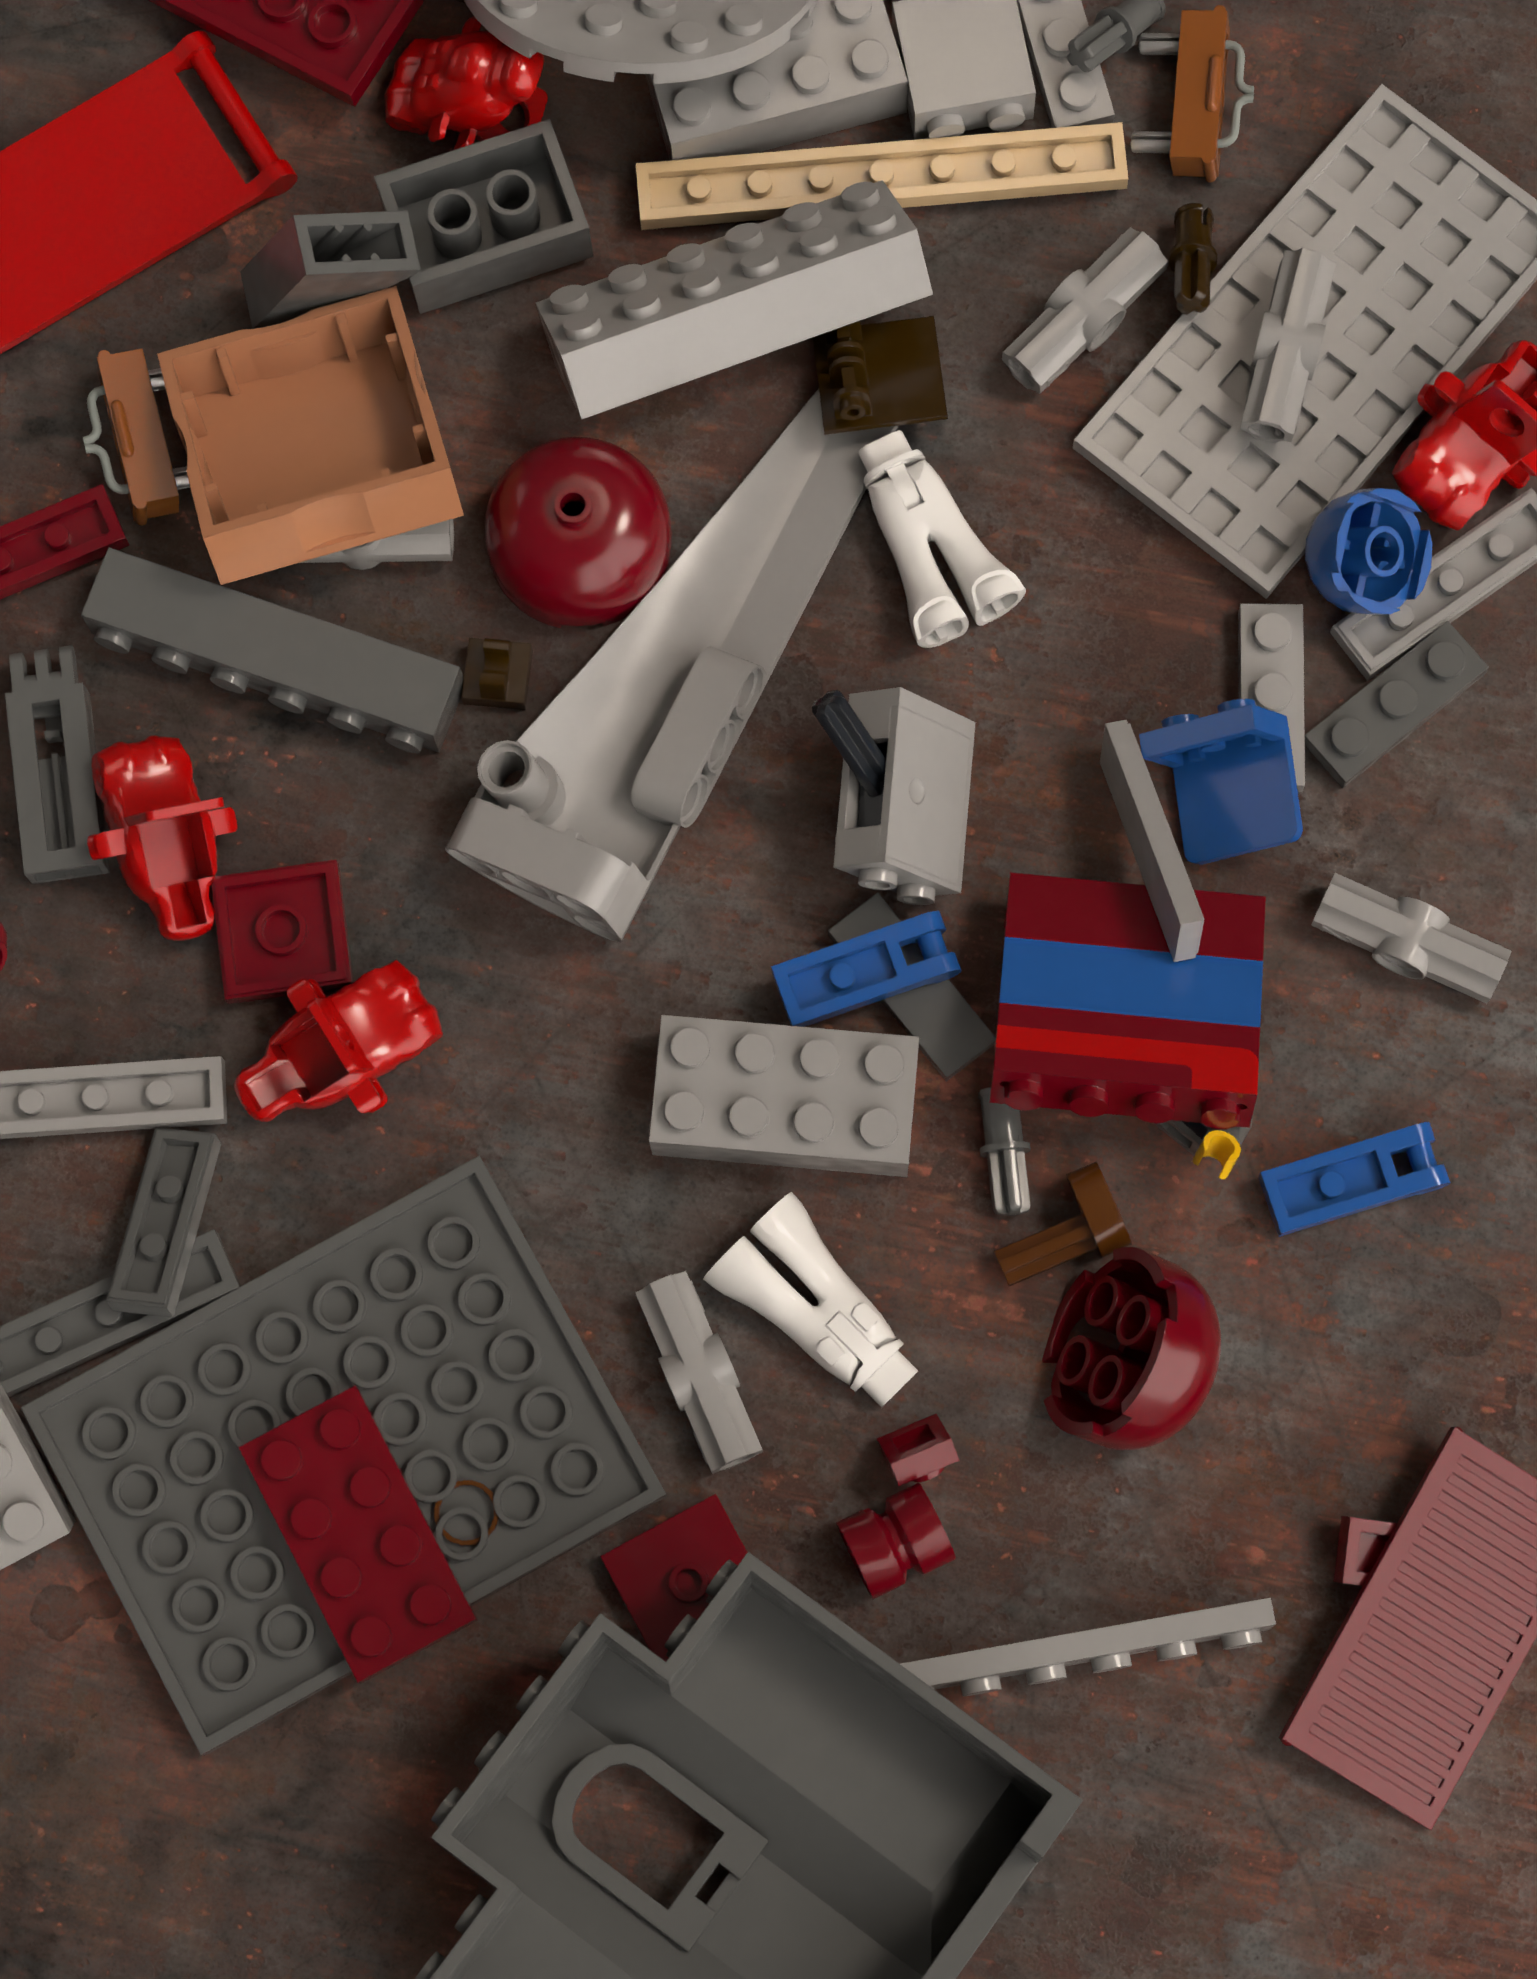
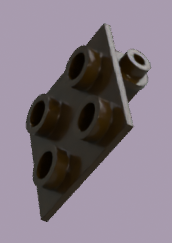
M934 316L861 325V321H857L813 337L824 435L948 419Z

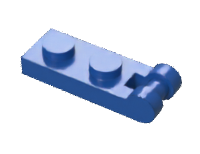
M940 911L927 912L771 966V972L790 1025L806 1027L926 984H935L948 980L961 973L962 970L955 952H948L942 934L947 929ZM911 943H918L924 960L907 966L901 947Z
M1430 1122L1415 1124L1260 1172L1258 1178L1278 1237L1407 1197L1432 1192L1451 1184L1445 1165H1437L1431 1144L1436 1139ZM1406 1152L1413 1173L1398 1177L1391 1155Z

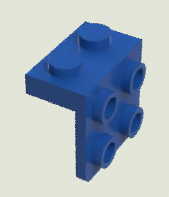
M1236 699L1223 702L1217 706L1218 713L1201 718L1195 714L1171 716L1161 721L1162 728L1139 734L1143 759L1173 768L1184 854L1191 863L1203 865L1297 841L1302 835L1303 826L1287 716L1256 706V702L1253 699Z

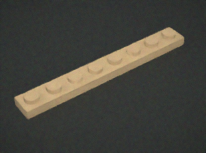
M1122 122L636 163L641 230L774 219L782 216L788 208L796 204L805 202L819 203L841 195L844 189L860 182L875 183L881 180L884 181L902 208L1127 189L1128 185Z

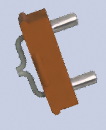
M1217 5L1214 10H1182L1180 33H1142L1140 35L1139 50L1141 54L1178 55L1172 132L1134 131L1130 142L1133 153H1170L1173 176L1205 177L1206 181L1210 183L1219 177L1221 148L1230 146L1238 137L1242 106L1246 103H1253L1254 86L1245 84L1243 80L1245 53L1240 44L1230 40L1228 12L1223 5ZM1229 50H1232L1236 54L1235 85L1244 95L1237 98L1234 102L1231 112L1230 133L1227 137L1222 138Z
M143 348L110 354L107 350H101L97 357L100 386L94 388L87 398L92 432L83 437L86 454L94 453L99 456L108 487L116 493L127 494L133 521L143 526L147 523L148 518L179 513L178 490L190 488L186 472L187 466L172 469L153 391L166 389L161 368L148 370ZM101 395L104 398L125 485L118 484L115 481L110 458L106 450L99 445L92 444L99 439L102 432L96 400Z

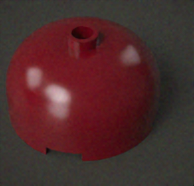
M588 437L561 438L540 444L527 451L515 460L502 474L491 493L485 514L484 536L491 569L501 590L522 612L539 622L553 627L561 628V625L588 626L600 623L604 627L628 617L667 572L670 562L672 545L670 513L666 498L658 481L650 470L630 452L603 440Z
M1135 1247L1114 1249L1113 1259L1101 1267L1095 1274L1084 1270L1071 1285L1056 1311L1042 1358V1363H1057L1051 1382L1052 1395L1044 1399L1046 1410L1055 1425L1071 1435L1116 1450L1148 1448L1169 1439L1185 1427L1205 1402L1214 1383L1221 1355L1220 1324L1214 1304L1205 1288L1192 1274L1181 1266ZM1085 1316L1088 1324L1116 1335L1120 1345L1118 1349H1114L1081 1335L1073 1337L1067 1344L1066 1341L1076 1323ZM1077 1390L1089 1394V1398L1094 1405L1087 1402Z

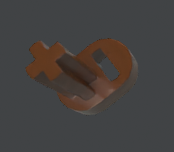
M1097 1162L1066 1174L1081 1214L994 1251L1009 1286L1098 1249L1101 1257L1112 1254L1114 1249L1132 1245L1124 1221Z

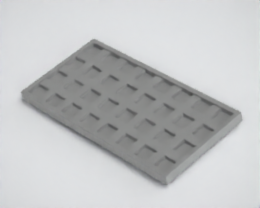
M1381 84L1211 280L1210 305L1202 313L1192 311L1187 315L1182 314L1076 436L1073 442V449L1267 599L1306 553V538L1315 518L1332 500L1359 490L1424 414L1425 410L1417 401L1422 387L1425 384L1434 385L1438 375L1444 371L1456 376L1536 282L1537 200ZM1306 248L1322 252L1325 257L1337 262L1321 323L1326 325L1313 378L1312 380H1307L1303 395L1304 401L1292 441L1270 443L1254 439L1249 433L1240 430L1255 367L1251 366L1264 312L1270 311L1274 295L1273 288L1285 250L1294 251Z

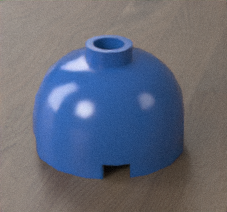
M1370 488L1360 489L1338 497L1323 509L1313 521L1306 538L1305 561L1311 581L1327 601L1347 612L1385 615L1400 611L1397 608L1401 607L1406 600L1416 599L1423 591L1431 570L1433 544L1430 531L1420 529L1418 519L1413 513L1421 512L1416 503L1398 490Z

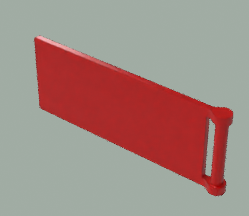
M199 30L188 34L167 54L0 151V355L256 203L285 193L297 182L298 176L291 164L286 159L280 160L215 58L216 46L205 31ZM191 68L195 69L260 173L247 184L177 76V73Z

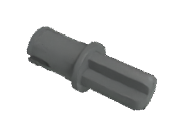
M1124 0L1116 7H1104L1096 14L1092 25L1069 41L1070 54L1067 55V59L1071 66L1078 65L1083 72H1089L1115 52H1127L1135 45L1139 34L1164 18L1166 13L1164 0Z
M991 1087L981 1089L978 1092V1098L981 1101L985 1146L981 1147L979 1151L981 1157L987 1158L992 1210L995 1215L1000 1216L1021 1215L1028 1212L1031 1206L1025 1154L1030 1152L1031 1147L1029 1142L1023 1141L1020 1110L1013 1109L1007 1104L989 1103Z

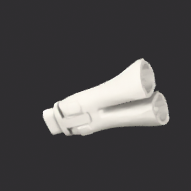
M902 431L892 432L865 445L858 451L868 472L864 477V484L869 491L873 511L893 554L902 579L907 599L909 621L918 646L922 648L940 646L965 634L969 626L966 614L945 582L928 544L930 541H934L941 551L977 625L983 626L1003 616L1022 600L1026 589L1016 574L999 562L978 539L964 519L940 476L925 460V456L920 450L911 449Z
M790 1192L757 1221L750 1232L797 1275L818 1300V1306H812L745 1236L740 1238L714 1264L703 1280L723 1295L752 1308L793 1339L826 1371L849 1385L853 1382L850 1388L855 1392L862 1387L883 1407L918 1370L898 1351L903 1346V1342L900 1339L895 1340L896 1336L882 1314L838 1265L820 1239L806 1209L799 1199Z

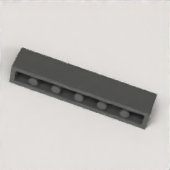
M108 547L81 613L91 633L94 634L93 640L109 650L128 654L131 647L152 654L151 660L154 663L170 671L186 674L190 667L211 674L210 681L228 691L244 694L248 687L269 694L268 700L284 710L302 714L305 707L327 714L326 720L342 730L360 734L365 727L386 734V742L410 753L419 754L422 747L440 753L462 696L464 678L459 666Z

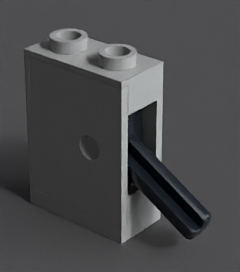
M901 687L849 694V702L838 690L828 691L823 697L816 699L812 705V713L843 757L833 867L859 877L858 884L862 887L896 892L897 900L906 904L930 905L935 903V896L961 893L976 722Z

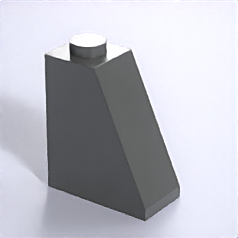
M408 211L293 215L240 273L252 329L280 324L316 308L387 289L417 274L421 268Z

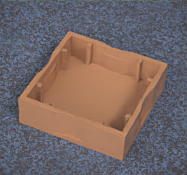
M397 286L316 308L280 324L263 328L242 329L157 353L172 416L187 454L186 472L203 540L220 585L464 516Z

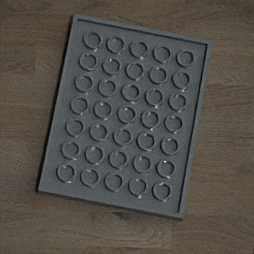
M480 1155L21 1407L200 1755L205 1756L352 1674L322 1611L238 1448L356 1385L365 1399L471 1606L667 1497ZM473 1480L484 1484L494 1493L493 1503L489 1495L481 1488L469 1485L454 1489L456 1482ZM443 1500L440 1508V1520L436 1525L434 1507L436 1502ZM495 1509L499 1521L496 1530L488 1537V1529L494 1518ZM443 1528L452 1537L462 1541L474 1540L480 1536L481 1539L476 1545L462 1546L443 1536Z

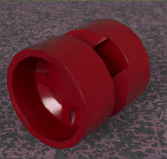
M919 1482L887 1497L884 1513L877 1514L875 1511L867 1508L836 1522L844 1544L872 1600L905 1584L907 1570L911 1568L925 1575L956 1560L955 1553L941 1521Z

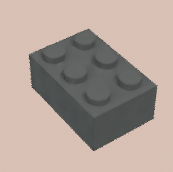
M550 119L374 176L383 210L408 211L421 270L407 279L420 314L594 257L590 229Z

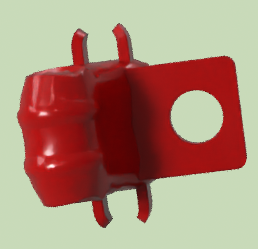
M475 16L465 22L461 34L440 36L436 40L429 38L415 39L394 63L393 76L384 93L385 120L390 127L399 131H409L419 135L428 132L431 142L443 139L446 129L460 132L454 150L473 144L475 139L481 142L510 132L500 122L509 116L513 107L518 103L525 113L524 127L541 122L548 101L547 93L537 87L544 65V55L537 52L530 58L523 56L502 43L489 31H479L481 23Z
M1527 340L1513 342L1499 361L1479 366L1468 373L1462 380L1458 379L1454 374L1444 371L1438 375L1434 385L1425 384L1422 387L1417 401L1432 418L1421 429L1419 438L1414 440L1403 452L1392 471V475L1402 493L1421 506L1431 521L1459 531L1477 511L1486 505L1490 493L1498 487L1502 478L1514 488L1521 489L1526 486L1530 476L1537 477V346Z
M151 735L139 742L125 743L118 741L95 753L92 757L93 780L96 793L104 803V817L109 831L88 836L87 844L91 858L99 860L116 856L126 884L139 899L149 905L155 916L159 933L165 939L181 941L206 934L214 924L215 915L214 908L209 899V888L214 882L217 873L216 836L237 831L238 826L234 810L231 807L217 809L225 807L223 797L201 801L193 781L192 762L180 743L179 738Z
M397 959L381 968L364 973L353 984L344 986L338 992L326 997L314 979H301L292 984L286 991L297 1013L273 1033L266 1045L264 1056L257 1063L243 1068L239 1072L234 1082L235 1092L249 1115L261 1122L271 1121L282 1112L294 1108L316 1110L326 1108L347 1097H350L359 1112L373 1113L383 1107L388 1101V1096L377 1078L393 1071L400 1063L412 1060L424 1049L442 1038L443 1032L438 1010L423 995L418 977L412 974Z

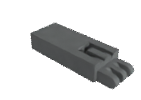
M73 645L59 647L61 671L52 672L49 650H35L36 674L34 675L27 674V661L23 652L9 654L13 692L5 693L24 875L32 884L110 873L109 859L93 860L87 844L88 836L105 832L102 801L96 793L92 774V757L97 751L91 697L83 682L79 683L74 647ZM45 718L46 731H44L48 743L64 741L65 756L60 757L56 753L51 754L52 758L38 760L35 719Z

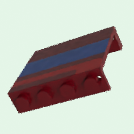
M1010 872L1004 921L1005 936L994 1068L989 1103L1007 1104L1013 1109L1022 1111L1034 1110L1040 1107L1071 1110L1075 1114L1085 1117L1112 1114L1133 1116L1149 1123H1164L1169 1120L1203 1123L1205 1126L1214 1129H1229L1235 1126L1250 1128L1258 1094L1266 896L1194 890L1204 916L1199 951L1196 954V958L1174 962L1145 885Z

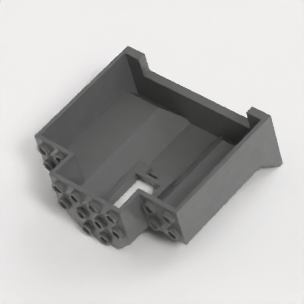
M748 1552L739 1565H736L730 1559L727 1560L714 1576L705 1591L709 1595L706 1600L709 1604L698 1620L687 1614L667 1640L664 1647L668 1650L666 1656L669 1659L666 1662L601 1613L591 1625L581 1620L572 1629L558 1650V1654L562 1656L560 1667L549 1681L541 1675L534 1680L516 1706V1709L521 1712L520 1720L508 1736L497 1731L490 1738L474 1761V1765L479 1768L478 1771L480 1773L465 1793L458 1787H455L443 1800L431 1819L438 1827L431 1838L444 1851L496 1891L489 1900L481 1894L477 1895L454 1927L462 1934L459 1941L447 1957L436 1951L415 1979H956L1083 1800ZM626 1764L640 1769L724 1833L668 1910L582 1845L574 1834L572 1817L576 1801L584 1787L597 1774L609 1767ZM720 1864L730 1873L708 1903L705 1904L695 1896Z

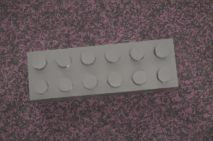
M881 180L875 183L860 182L844 189L841 195L819 203L805 202L796 204L788 208L782 216L759 224L744 223L728 230L725 236L700 245L695 243L680 245L672 249L666 257L643 265L628 264L613 270L607 278L584 286H564L553 292L550 298L536 302V307L555 366L581 419L925 298L933 295L917 228L884 181Z

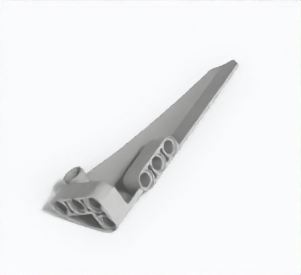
M818 389L669 570L516 742L510 740L496 742L485 750L477 766L478 778L482 784L475 797L470 799L445 847L446 852L482 876L532 904L601 937L615 942H622L680 827L687 828L691 826L701 813L866 491L864 477L868 472L858 451L865 445L895 432L898 426L824 435ZM518 770H525L519 782L509 787H503L506 778L510 774Z

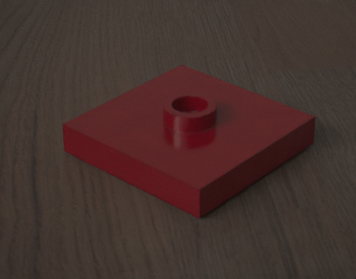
M337 859L215 876L212 883L224 996L228 1004L287 996V989L301 979H314L323 991L340 989L354 983L340 867Z
M714 1494L600 1557L649 1650L666 1662L669 1658L666 1656L668 1650L664 1646L673 1631L687 1614L698 1620L709 1605L706 1602L709 1595L705 1591L714 1576L727 1560L730 1559L736 1565H739L748 1552L718 1496Z

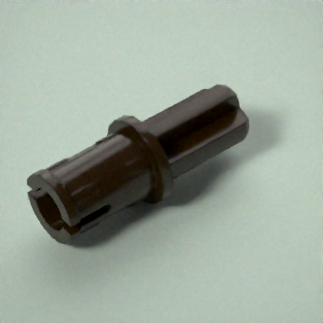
M1200 203L1185 204L1175 212V246L1169 252L1168 264L1175 273L1174 298L1177 301V309L1186 315L1192 311L1202 313L1210 305V273L1217 266L1218 254L1212 246L1214 214L1207 207L1203 211L1202 223L1203 204Z

